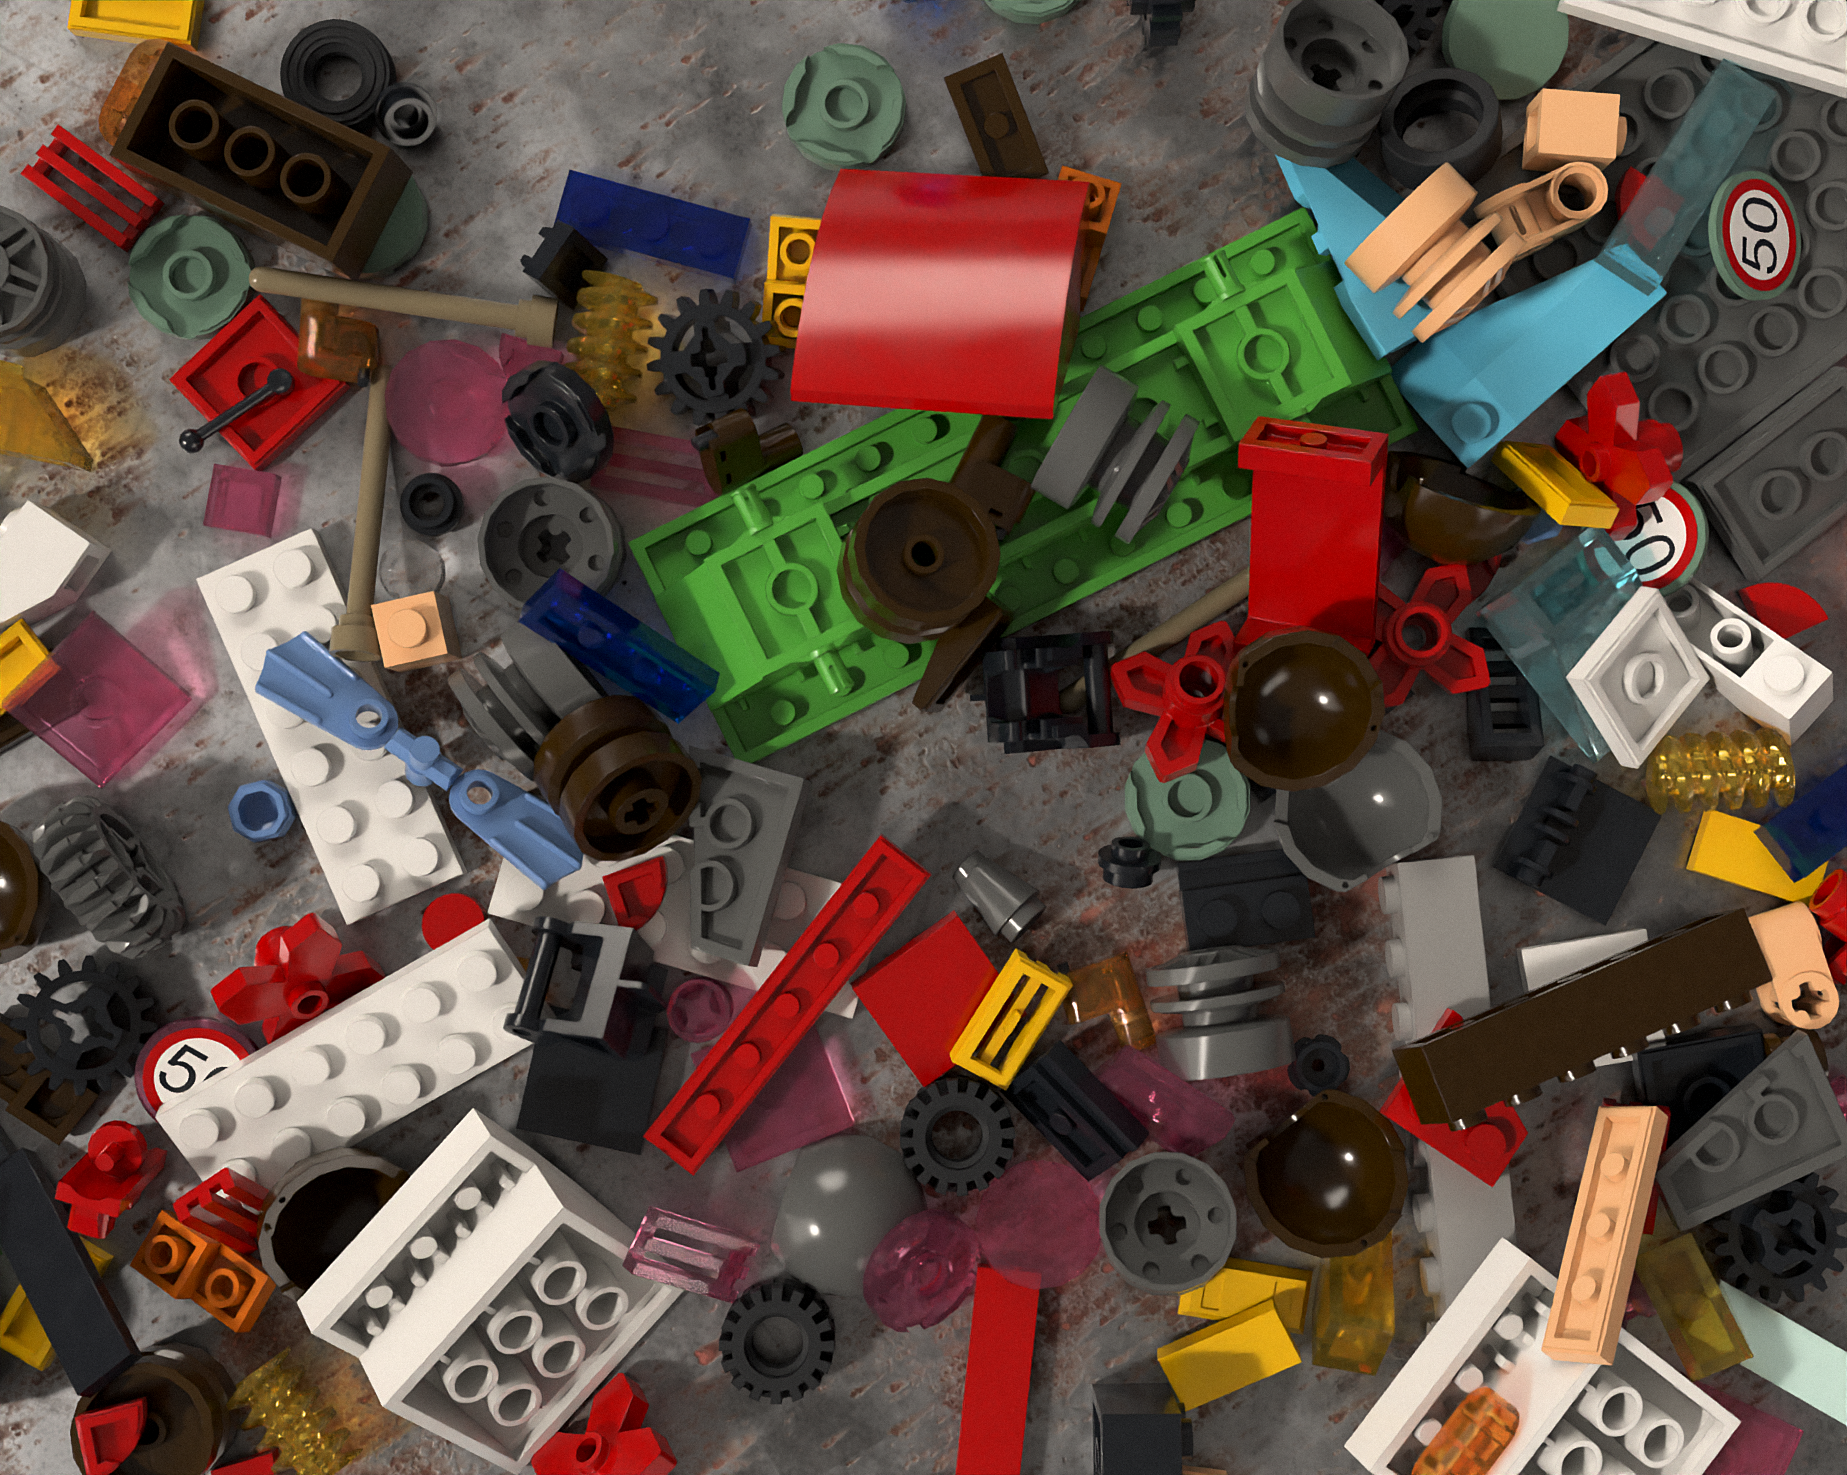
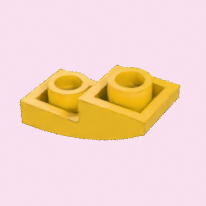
M772 214L770 216L767 280L764 282L762 322L776 321L779 326L773 334L768 336L770 344L796 349L804 292L822 218Z

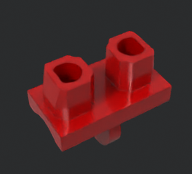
M113 1120L104 1123L92 1134L88 1142V1152L58 1181L55 1199L72 1204L67 1228L90 1237L105 1239L114 1229L116 1218L124 1210H131L139 1202L141 1192L164 1168L167 1150L157 1147L147 1150V1142L144 1135L136 1126L126 1121Z

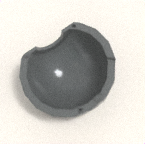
M1380 729L1376 743L1355 769L1323 787L1295 792L1276 789L1274 825L1284 853L1307 878L1336 892H1347L1384 868L1436 841L1441 832L1443 798L1431 766L1410 743Z
M836 1133L808 1141L801 1147L781 1202L770 1242L772 1251L792 1278L820 1294L854 1298L884 1289L910 1268L925 1240L928 1206L921 1183L916 1179V1174L913 1170L908 1169L904 1158L898 1151L873 1137Z

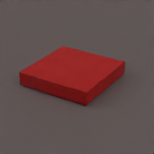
M261 294L249 303L169 379L209 422L266 385L268 375L272 370L282 368L294 376L295 387L290 394L278 395L275 393L218 431L249 465L260 473L351 388L331 366L320 364L315 360L312 355L311 345Z
M953 910L852 981L850 985L923 1087H926L957 1065L952 1062L949 1053L999 973L955 910ZM1012 992L975 1051L984 1045L1014 998ZM1025 1010L1020 1019L1028 1015Z

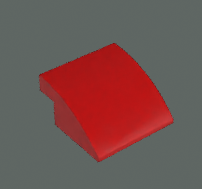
M841 168L831 189L813 249L798 327L790 388L791 401L1053 419L1080 328L1081 255L1089 232L1090 182Z

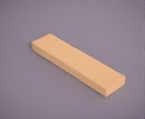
M1599 1106L1541 1351L1553 1360L1613 1366L1668 1116L1657 1106Z

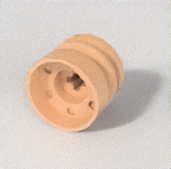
M1445 162L1418 186L1356 248L1344 263L1374 294L1383 290L1400 277L1410 286L1397 303L1393 314L1400 320L1421 299L1433 310L1411 331L1421 343H1424L1431 335L1453 324L1457 325L1506 278L1505 274L1518 251L1527 243L1515 231L1492 252L1482 240L1503 218L1495 212L1470 229L1460 220L1473 203L1478 192L1448 162Z

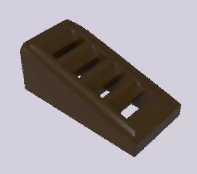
M988 592L981 604L968 614L957 627L939 637L912 704L921 711L941 712L982 661V652H989L997 642L996 639L1000 638L1013 622L1016 613Z

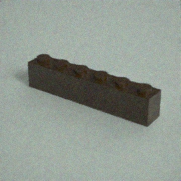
M1739 908L1712 913L1395 1048L1392 1052L1421 1125L1447 1123L1451 1132L1459 1131L1488 1119L1485 1108L1500 1101H1503L1505 1107H1511L1541 1096L1543 1092L1540 1084L1554 1077H1557L1559 1083H1564L1593 1073L1597 1070L1593 1060L1610 1053L1612 1059H1618L1648 1048L1650 1045L1647 1036L1662 1030L1664 1036H1669L1692 1029L1702 1023L1698 1013L1713 1007L1716 1013L1741 1007L1753 1000L1750 990L1772 981L1773 978L1745 909Z

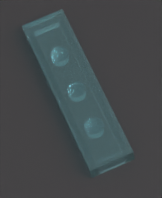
M1723 59L1712 71L1594 261L1647 296L1657 289L1777 93L1726 59Z

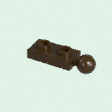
M1003 53L944 77L982 176L1037 179L1049 174Z

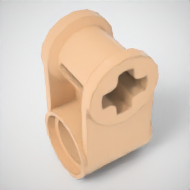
M1577 161L1566 164L1531 182L1510 187L1483 201L1473 211L1477 219H1484L1495 212L1503 218L1491 231L1498 247L1515 231L1527 242L1518 251L1512 262L1513 264L1584 226L1602 209L1607 201L1608 185L1605 176L1597 167L1590 163ZM1570 185L1577 188L1584 197V210L1573 211L1566 208L1559 199V186Z
M1798 901L1748 917L1773 978L1772 981L1756 988L1760 1006L1766 1016L1774 1022L1788 1026L1794 1025L1808 1030L1819 1029L1829 1024L1837 1014L1839 995L1823 952L1819 927L1809 908L1803 902ZM1800 988H1803L1806 997L1797 1001L1798 1009H1793L1792 1000L1800 996ZM1818 991H1821L1823 995H1818Z

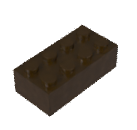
M167 42L109 154L139 179L341 277L357 281L413 174V171L391 147L170 42Z

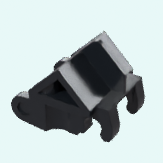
M1113 631L996 639L997 651L982 652L985 693L970 695V701H985L988 743L1004 742V754L1121 745L1120 732H1114L1112 716L1108 644L1114 643ZM1082 650L1087 723H1083L1082 716L1070 717L1062 715L1058 688L1059 669L1079 665L1078 659L1082 658Z
M547 916L536 917L532 933L537 937L515 1011L506 1015L503 1029L512 1035L543 1047L563 1041L621 1062L639 1061L646 1054L656 1014L667 1010L668 1003L661 997L668 970L652 964L655 951L631 927L580 921L567 923ZM562 947L572 952L571 969L581 972L574 1000L568 1012L557 1016L556 1019L546 1018L540 1020L559 950Z

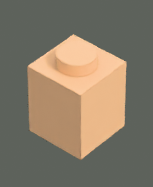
M1543 88L1526 107L1522 169L1552 172L1566 164L1579 161L1590 163L1600 171H1603L1616 159V156L1621 155L1626 142L1627 120L1625 117L1619 116L1620 94Z
M430 591L371 605L385 668L403 673L462 659L448 597L435 591Z

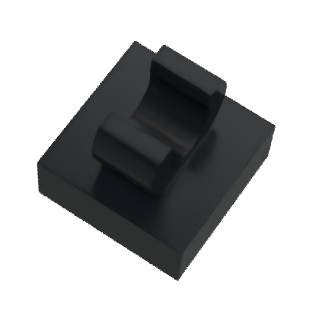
M558 219L552 228H541L538 234L544 238L543 242L532 258L524 254L520 262L525 267L522 272L553 298H559V303L574 310L608 258L575 228Z

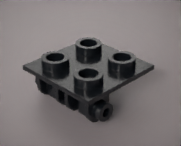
M1550 755L1492 867L1606 926L1663 814L1597 780L1598 774L1579 764H1574L1572 767Z

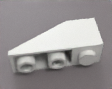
M27 500L23 507L14 509L0 525V634L21 618L30 626L76 602L112 550L49 507Z
M1694 577L1680 590L1664 597L1668 607L1709 675L1710 680L1708 682L1741 712L1789 746H1792L1833 701L1832 671Z

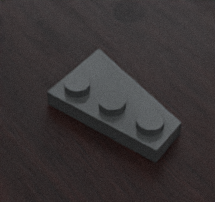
M689 745V755L695 761L702 777L700 798L689 816L690 827L694 828L695 866L690 870L691 948L746 966L758 967L812 781Z
M1799 1029L1795 1031L1659 1156L1654 1185L1673 1226L1680 1232L1847 1157V1121L1808 1034Z

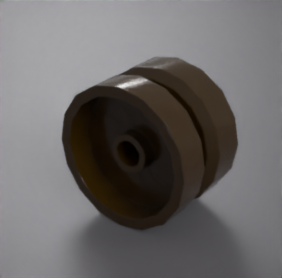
M931 478L899 481L873 498L842 542L836 571L842 598L859 623L881 638L913 644L938 639L957 627L968 614L981 604L996 581L1001 553L995 525L979 501L955 484ZM913 558L918 560L921 565L916 564Z
M611 695L590 701L566 715L546 735L534 761L533 779L541 794L554 813L560 816L567 832L580 851L597 861H623L652 850L668 840L688 820L700 798L702 777L695 761L683 745L672 737L667 724L655 708L638 696Z
M177 1342L146 1347L140 1351L143 1357L91 1398L82 1396L78 1401L70 1428L73 1459L82 1475H86L75 1422V1417L79 1413L142 1397L147 1399V1420L143 1435L131 1455L109 1475H206L218 1464L233 1444L240 1420L237 1389L224 1366L204 1350Z

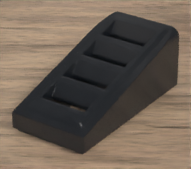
M1469 627L1466 631V640L1483 648L1484 652L1515 651V661H1486L1489 676L1516 677V685H1489L1480 690L1467 692L1471 760H1531L1545 746L1531 627ZM1490 703H1517V711H1491ZM1493 729H1517V733H1494Z

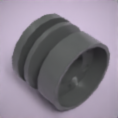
M1293 0L1286 5L1244 95L1246 118L1256 137L1277 156L1300 166L1327 168L1351 160L1364 149L1372 131L1378 124L1382 111L1388 106L1398 88L1409 63L1407 39L1397 21L1373 0Z
M0 205V354L6 357H36L60 346L76 330L86 307V280L77 258L57 238L40 229L35 223L29 221L20 213Z
M1100 365L1052 444L1030 488L1066 509H1069L1076 503L1088 487L1094 489L1100 495L1093 511L1091 523L1100 528L1114 502L1125 507L1129 511L1114 537L1129 545L1135 534L1158 516L1190 461L1189 457L1194 434L1200 421L1185 414L1171 439L1164 437L1156 432L1171 404L1162 400L1140 423L1130 417L1139 386L1107 367Z
M555 477L524 479L502 491L484 513L477 538L480 566L492 588L513 606L539 614L581 612L602 601L620 580L627 556L624 528L613 508L592 490ZM551 534L562 538L568 536L571 538L572 541L565 547L566 552L570 556L566 562L554 558L547 560L545 555L551 550V545L547 539Z
M529 611L500 635L505 650L513 661L512 664L504 669L493 658L479 652L473 657V661L487 682L485 686H482L471 674L462 668H459L447 679L451 689L460 701L464 716L479 737L500 759L508 761L530 781H534V761L537 751L533 746L536 743L541 746L546 735L566 715L590 701L608 697L609 695L557 631L539 613Z
M1242 945L1212 947L1181 953L1163 964L1145 969L1148 986H1177L1178 993L1150 1000L1151 1011L1161 1014H1181L1183 1025L1170 1028L1155 1036L1161 1076L1164 1080L1188 1081L1229 1077L1277 1068L1296 1060L1290 1017L1279 1014H1259L1258 1003L1270 1000L1286 992L1284 982H1254L1253 974L1281 967L1279 950L1242 947Z
M1153 1152L1130 1161L1110 1180L1100 1203L1099 1234L1110 1265L1129 1285L1151 1295L1181 1296L1204 1287L1223 1268L1236 1240L1237 1209L1227 1184L1208 1164L1184 1153ZM1170 1211L1172 1220H1183L1185 1229L1176 1232L1174 1244H1164L1160 1234L1150 1235L1148 1226L1157 1223L1158 1212Z

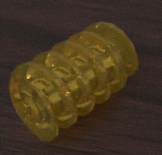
M585 270L582 272L583 279L594 287L582 288L578 291L576 299L588 311L576 313L571 321L573 328L584 336L570 338L566 344L567 352L580 361L567 362L563 366L575 371L595 390L607 411H615L618 405L637 403L638 397L623 388L622 384L624 380L642 379L643 372L629 364L627 360L628 356L648 354L649 348L632 337L634 331L653 330L654 323L638 314L639 307L656 306L659 299L644 290L641 284L625 277L601 271Z
M1762 727L1755 731L1754 734L1750 730L1736 729L1729 736L1726 732L1711 731L1704 738L1701 734L1688 732L1682 735L1679 740L1674 735L1665 734L1648 755L1646 792L1650 805L1655 813L1663 815L1666 812L1668 797L1670 796L1673 798L1677 811L1681 814H1688L1692 808L1694 795H1697L1701 808L1705 812H1713L1717 808L1719 793H1722L1723 800L1730 810H1738L1742 807L1744 791H1747L1750 803L1756 809L1764 808L1767 805L1770 790H1772L1777 805L1781 807L1790 805L1795 795L1796 780L1790 749L1784 737L1774 728Z
M287 1346L235 1385L237 1389L226 1403V1408L232 1411L250 1406L252 1410L242 1423L241 1429L243 1432L265 1427L267 1431L255 1449L260 1454L278 1447L282 1452L270 1469L274 1475L293 1468L297 1472L296 1475H334L356 1458L363 1449L357 1448L344 1453L340 1452L349 1439L351 1432L346 1427L330 1432L325 1431L334 1418L336 1411L331 1406L311 1411L310 1408L319 1397L321 1390L318 1386L296 1390V1386L307 1370L303 1365L282 1370L281 1365L292 1350L290 1346Z

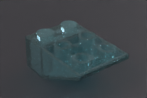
M1586 527L1555 546L1478 609L1475 614L1593 764L1598 762L1611 749L1566 676L1642 586L1637 570L1605 529Z

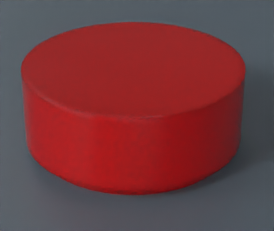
M464 893L442 895L432 901L424 912L422 918L423 936L427 944L435 950L487 920L488 914L484 906L471 895Z

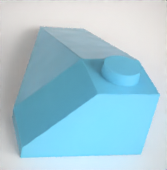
M1275 154L1294 199L1303 207L1311 209L1318 223V232L1312 235L1311 238L1319 255L1328 256L1331 253L1343 280L1334 287V290L1342 308L1377 361L1418 340L1411 331L1433 310L1421 299L1400 320L1393 314L1397 303L1410 286L1400 277L1383 290L1374 294L1344 264L1356 248L1405 199L1354 158L1346 163L1319 168L1300 166Z
M1624 245L1466 315L1457 325L1453 324L1431 335L1424 343L1419 342L1391 367L1393 371L1391 376L1400 393L1459 460L1469 468L1662 299L1667 292Z

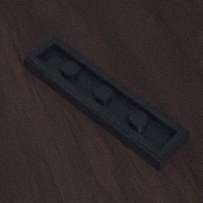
M22 1147L0 1164V1244L76 1394L91 1398L143 1356L79 1234L67 1228L69 1216L62 1202L55 1199L56 1191L36 1153Z

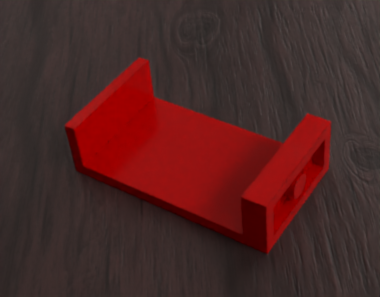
M1258 416L1241 439L1238 448V468L1253 470L1248 618L1233 640V653H1238L1268 631L1301 625L1333 632L1358 648L1368 657L1375 644L1389 434Z

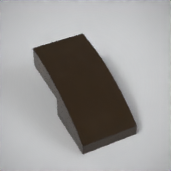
M0 1013V1098L8 1103L5 1111L60 1146L97 1099L100 1091L88 1081V1087L84 1096L76 1095L73 1080L67 1078L57 1091L51 1090L48 1086L52 1072L48 1069L37 1075L30 1076L26 1071L36 1057L32 1052L15 1054L13 1049L19 1042L27 1039L26 1031L10 1027L11 1020ZM43 1044L46 1051L54 1059L56 1053Z

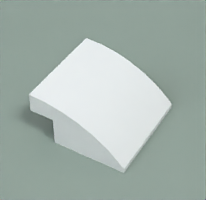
M473 1108L297 1301V1304L311 1334L359 1358L382 1407L518 1475L531 1461L532 1456L562 1427L689 1285L676 1270L636 1233L576 1182L510 1132Z
M1502 1237L1344 1447L1374 1475H1702L1740 1425L1741 1421L1622 1327L1613 1366L1553 1360L1543 1353L1541 1348L1558 1279Z

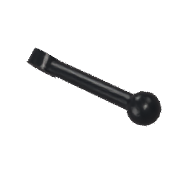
M282 368L272 370L268 375L266 385L199 429L184 430L179 437L180 447L187 453L199 452L204 446V440L275 393L278 395L290 394L295 387L294 376Z

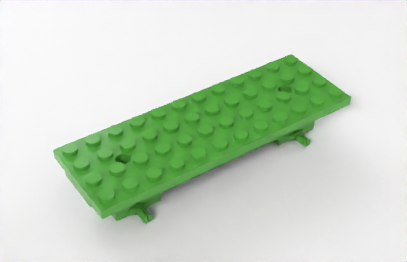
M1305 207L1081 317L1080 328L1054 418L1040 419L1000 416L1019 428L1000 468L1031 484L1064 423L1100 365L1107 367L1139 386L1130 417L1140 423L1162 400L1171 404L1156 432L1164 437L1171 439L1185 414L1200 421L1194 434L1189 457L1190 461L1158 516L1138 531L1129 545L1114 537L1129 511L1125 507L1114 502L1099 528L1091 523L1093 511L1100 495L1094 489L1088 487L1069 509L1062 507L1036 491L1020 525L1014 524L1009 536L1006 535L1003 542L998 541L1001 553L996 581L989 592L1016 613L1014 615L1015 619L1000 638H1007L1251 516L1253 470L1238 468L1239 442L1258 416L1389 434L1388 447L1419 431L1391 376L1393 371L1386 357L1377 361L1342 308L1334 290V287L1343 281L1330 254L1328 256L1318 254L1311 238L1318 231ZM895 409L628 542L662 615L735 759L754 764L922 679L938 639L905 644L881 638L859 623L841 595L836 571L841 545L873 498L897 482L931 478L949 483L982 414ZM913 558L916 564L921 565L918 560Z

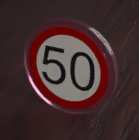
M193 1016L170 1022L157 1030L148 1039L138 1056L134 1080L139 1100L147 1113L159 1123L155 1116L161 1105L258 1051L259 1048L243 1030L221 1019Z

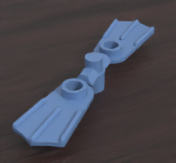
M303 631L290 641L266 651L263 669L255 686L257 694L355 748L376 750L384 747L387 751L405 762V775L416 786L423 787L435 783L446 791L451 787L449 803L455 816L542 890L548 889L560 879L581 869L584 853L580 851L567 832L560 816L554 813L546 801L487 770H470L461 774L464 769L440 753L439 744L434 738L429 736L417 738L403 727L398 729V714L394 706L338 657L331 656L329 650L307 631ZM370 711L376 713L380 717L381 722L375 727L366 728L361 726L356 718L359 714ZM482 787L489 791L492 798L485 804H475L468 798L467 793L472 788Z

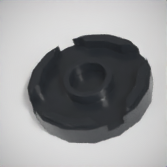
M537 360L509 377L502 390V404L508 401L510 415L504 419L506 428L521 455L537 471L548 477H554L559 474L564 478H568V482L578 484L592 478L606 467L613 455L614 432L607 410L595 390L575 371L558 362Z

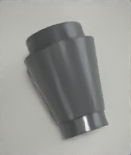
M978 850L972 853L952 876L996 937L1002 934L1011 943L1018 940L1037 921L1047 907L1037 898L1039 890L991 859L986 858Z

